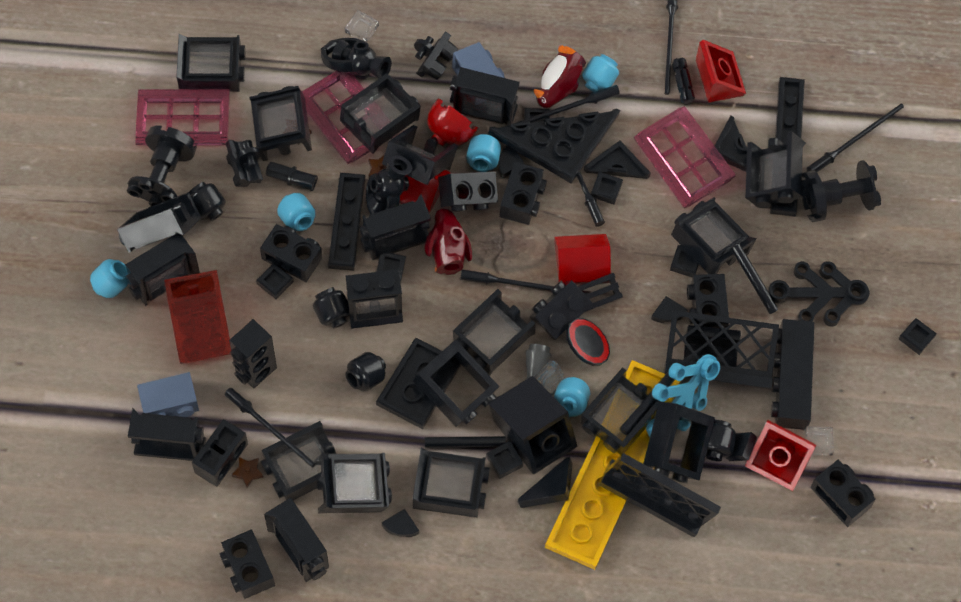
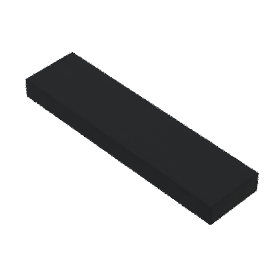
M340 172L328 269L355 270L366 180L364 174Z

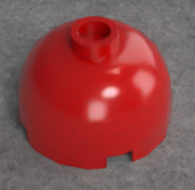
M438 98L431 107L427 117L428 128L433 133L432 137H436L438 144L444 146L446 143L449 145L454 143L458 146L467 143L477 132L478 127L472 126L470 128L469 126L472 123L450 105L442 107L443 101Z

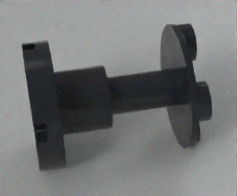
M159 125L150 127L145 137V142L154 151L150 160L154 166L149 178L135 176L130 178L127 183V193L133 197H140L149 201L150 206L177 197L175 191L164 184L167 174L175 170L178 161L185 162L191 160L197 149V145L193 146L195 141L190 136L175 128L168 127L167 131L161 130L162 126Z
M864 160L858 162L856 168L857 180L839 183L837 179L822 182L815 170L802 173V177L805 178L802 180V195H804L802 202L804 209H810L812 213L807 215L812 223L825 220L827 206L841 204L842 198L860 195L865 208L869 211L881 205V196L876 191L874 182L877 180L876 168L874 165L869 166Z

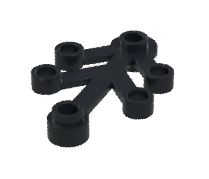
M801 261L795 265V277L806 279L814 287H789L782 280H776L770 284L768 292L775 303H783L787 299L817 298L807 309L799 312L797 320L805 321L802 319V315H807L810 317L809 321L813 322L814 316L832 298H843L834 309L827 310L824 315V323L830 327H834L839 323L841 315L851 305L864 304L870 294L865 282L861 280L850 281L830 261L822 263L819 270L821 277L812 271L806 262ZM798 268H804L806 273L799 272ZM823 268H830L832 272L827 273ZM822 278H832L841 287H831ZM779 291L782 293V296L778 297L774 295V292ZM852 291L859 292L860 296L853 295ZM828 315H834L836 320H830Z

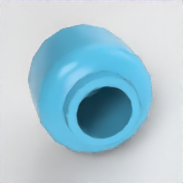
M601 54L600 57L593 56L582 73V77L586 81L585 87L592 92L612 87L619 75L618 64L604 54Z
M480 134L474 136L468 145L467 163L478 172L493 170L499 162L501 145L491 135Z
M292 193L285 196L277 208V214L283 223L295 231L307 230L313 224L316 216L314 207L305 195L301 193Z
M107 259L103 261L90 275V282L95 293L105 298H113L122 292L129 284L125 278L128 274L126 266L119 260Z
M567 377L558 384L554 398L568 411L569 417H576L581 415L587 408L591 395L590 388L586 382L579 378Z

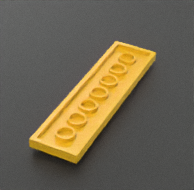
M634 360L631 361L626 372V378L637 386L638 383H642L647 387V395L666 375ZM675 380L670 386L678 385L681 381ZM618 390L603 420L602 426L623 441L627 436L619 428L636 410L639 404L621 390ZM674 397L668 398L665 402L672 403ZM646 429L625 452L626 455L642 464L644 463L650 439ZM598 436L595 437L571 488L569 500L565 501L545 544V548L594 570L627 500L598 485L609 461L612 459L616 460L621 456L618 452L613 453L604 446V441Z

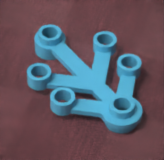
M706 354L696 364L687 366L679 363L672 364L669 369V376L671 378L681 381L687 376L693 377L688 383L669 387L658 383L652 390L653 398L664 402L668 398L676 397L672 403L702 411L707 405L706 396L709 381L715 379L719 374L720 363L714 356ZM654 419L650 420L646 427V431L649 437L651 435ZM679 420L677 429L686 431L691 424Z

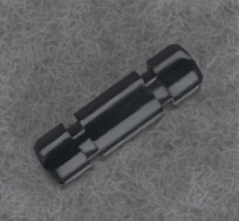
M683 57L673 60L672 66L676 73L675 78L678 91L681 93V103L684 105L692 104L695 95L692 90L689 70L686 68L688 67L686 59Z

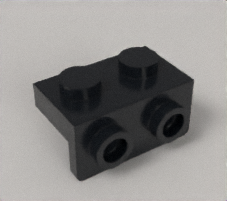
M572 280L565 283L563 281L557 283L550 290L552 295L546 301L541 299L532 308L534 313L530 316L531 320L537 321L553 340H556L567 329L569 323L579 318L593 304Z

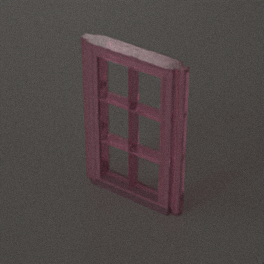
M335 71L305 89L302 93L305 97L307 113L345 162L349 164L370 151L363 144L353 149L343 136L349 130L344 127L339 131L328 115L337 109L341 111V105L364 88L351 72ZM338 81H341L351 94V96L341 102L329 89L330 86ZM324 90L336 104L325 112L313 98ZM375 102L363 109L366 115L361 118L364 120L370 118L379 130L390 123L389 119Z
M138 89L136 145H146L145 137L148 132L146 131V120H167L166 131L168 127L172 128V120H193V131H182L195 141L193 145H226L229 133L230 90ZM147 103H168L167 115H146ZM173 103H194V115H173ZM200 103H220V115H199ZM199 120H219V131H198Z
M685 106L678 108L634 136L636 143L684 209L736 177L730 166ZM679 121L689 137L679 143L676 142L667 127ZM660 131L664 132L673 147L663 153L660 152L651 139L652 136ZM692 140L704 155V157L693 164L681 149L682 146ZM676 150L688 165V167L678 173L674 171L665 158ZM706 161L709 162L718 174V177L709 183H706L696 167ZM690 171L694 173L702 184V187L693 193H690L680 179L681 176Z

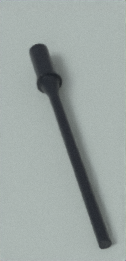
M668 0L666 9L669 12L665 95L670 93L674 15L678 9V0Z
M614 85L597 92H591L585 99L516 123L528 121L532 123L586 103L597 104L599 101L619 95L620 91L618 86Z
M899 104L835 151L826 152L824 156L807 167V172L813 170L819 172L828 164L833 163L839 153L904 108V105Z
M579 172L577 178L585 194L584 204L587 206L595 226H602L605 221L596 203L597 199L589 193L581 172Z
M463 269L460 280L486 283V285L489 283H503L548 291L554 287L498 278L489 274V272L483 273ZM582 290L585 295L590 293L589 291Z
M233 388L226 390L225 396L240 408L242 413L251 414L312 468L316 465L315 462L254 411L250 401L243 398Z

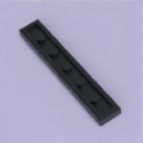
M779 78L775 138L784 144H787L789 132H793L799 138L802 135L805 79ZM787 157L773 160L772 188L786 185ZM798 199L793 200L791 203L771 205L770 214L796 217Z

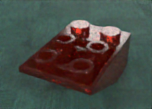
M217 270L165 279V288L180 364L230 355V336Z

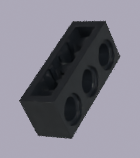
M254 319L229 340L230 354L233 357L232 364L236 371L234 374L242 384L248 383L254 389L277 369L272 336Z

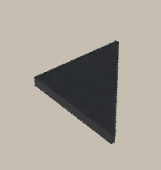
M613 109L610 112L603 113L598 111L583 113L569 118H564V116L549 118L534 123L528 121L500 128L494 126L490 127L488 135L493 136L501 143L572 184L619 116L621 110Z

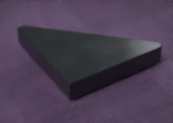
M730 115L710 156L746 172L747 146L742 134L739 133L734 121L735 118Z
M620 140L584 166L586 173L594 174L602 172L613 176L648 179L651 174Z
M566 457L518 498L520 507L525 508L569 500L573 466L571 458Z

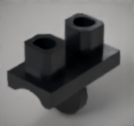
M445 31L434 46L431 45L434 39L430 36H427L426 40H416L414 48L418 52L415 57L421 60L423 56H426V59L416 72L417 75L423 77L425 74H428L436 80L442 76L447 67L436 59L440 55L448 62L452 60L453 53L458 51V48L448 41L452 35Z
M228 140L226 142L228 151L226 159L234 170V185L236 187H247L250 183H261L263 176L257 160L261 156L259 149L253 147L251 140L241 142Z

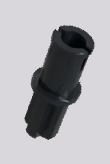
M270 162L266 168L267 176L287 182L288 186L293 184L314 191L317 184V175L297 170L296 166L290 168Z

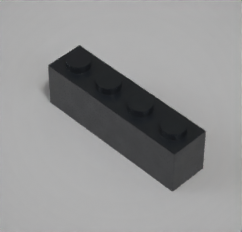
M783 319L778 330V352H775L773 368H777V377H773L772 392L776 393V401H772L771 417L775 418V424L783 428L807 430L811 422L815 322Z

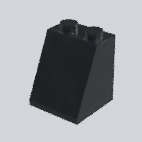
M533 376L488 403L494 422L504 436H506L507 440L512 443L516 452L533 475L578 447L568 411Z

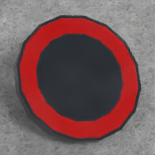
M576 318L568 324L566 338L570 349L576 357L591 366H600L608 360L610 355L609 343L597 325L584 318Z

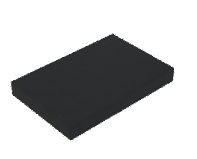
M415 337L378 397L376 405L423 429L437 406L412 380L442 351ZM454 357L431 377L444 393L461 367V364Z

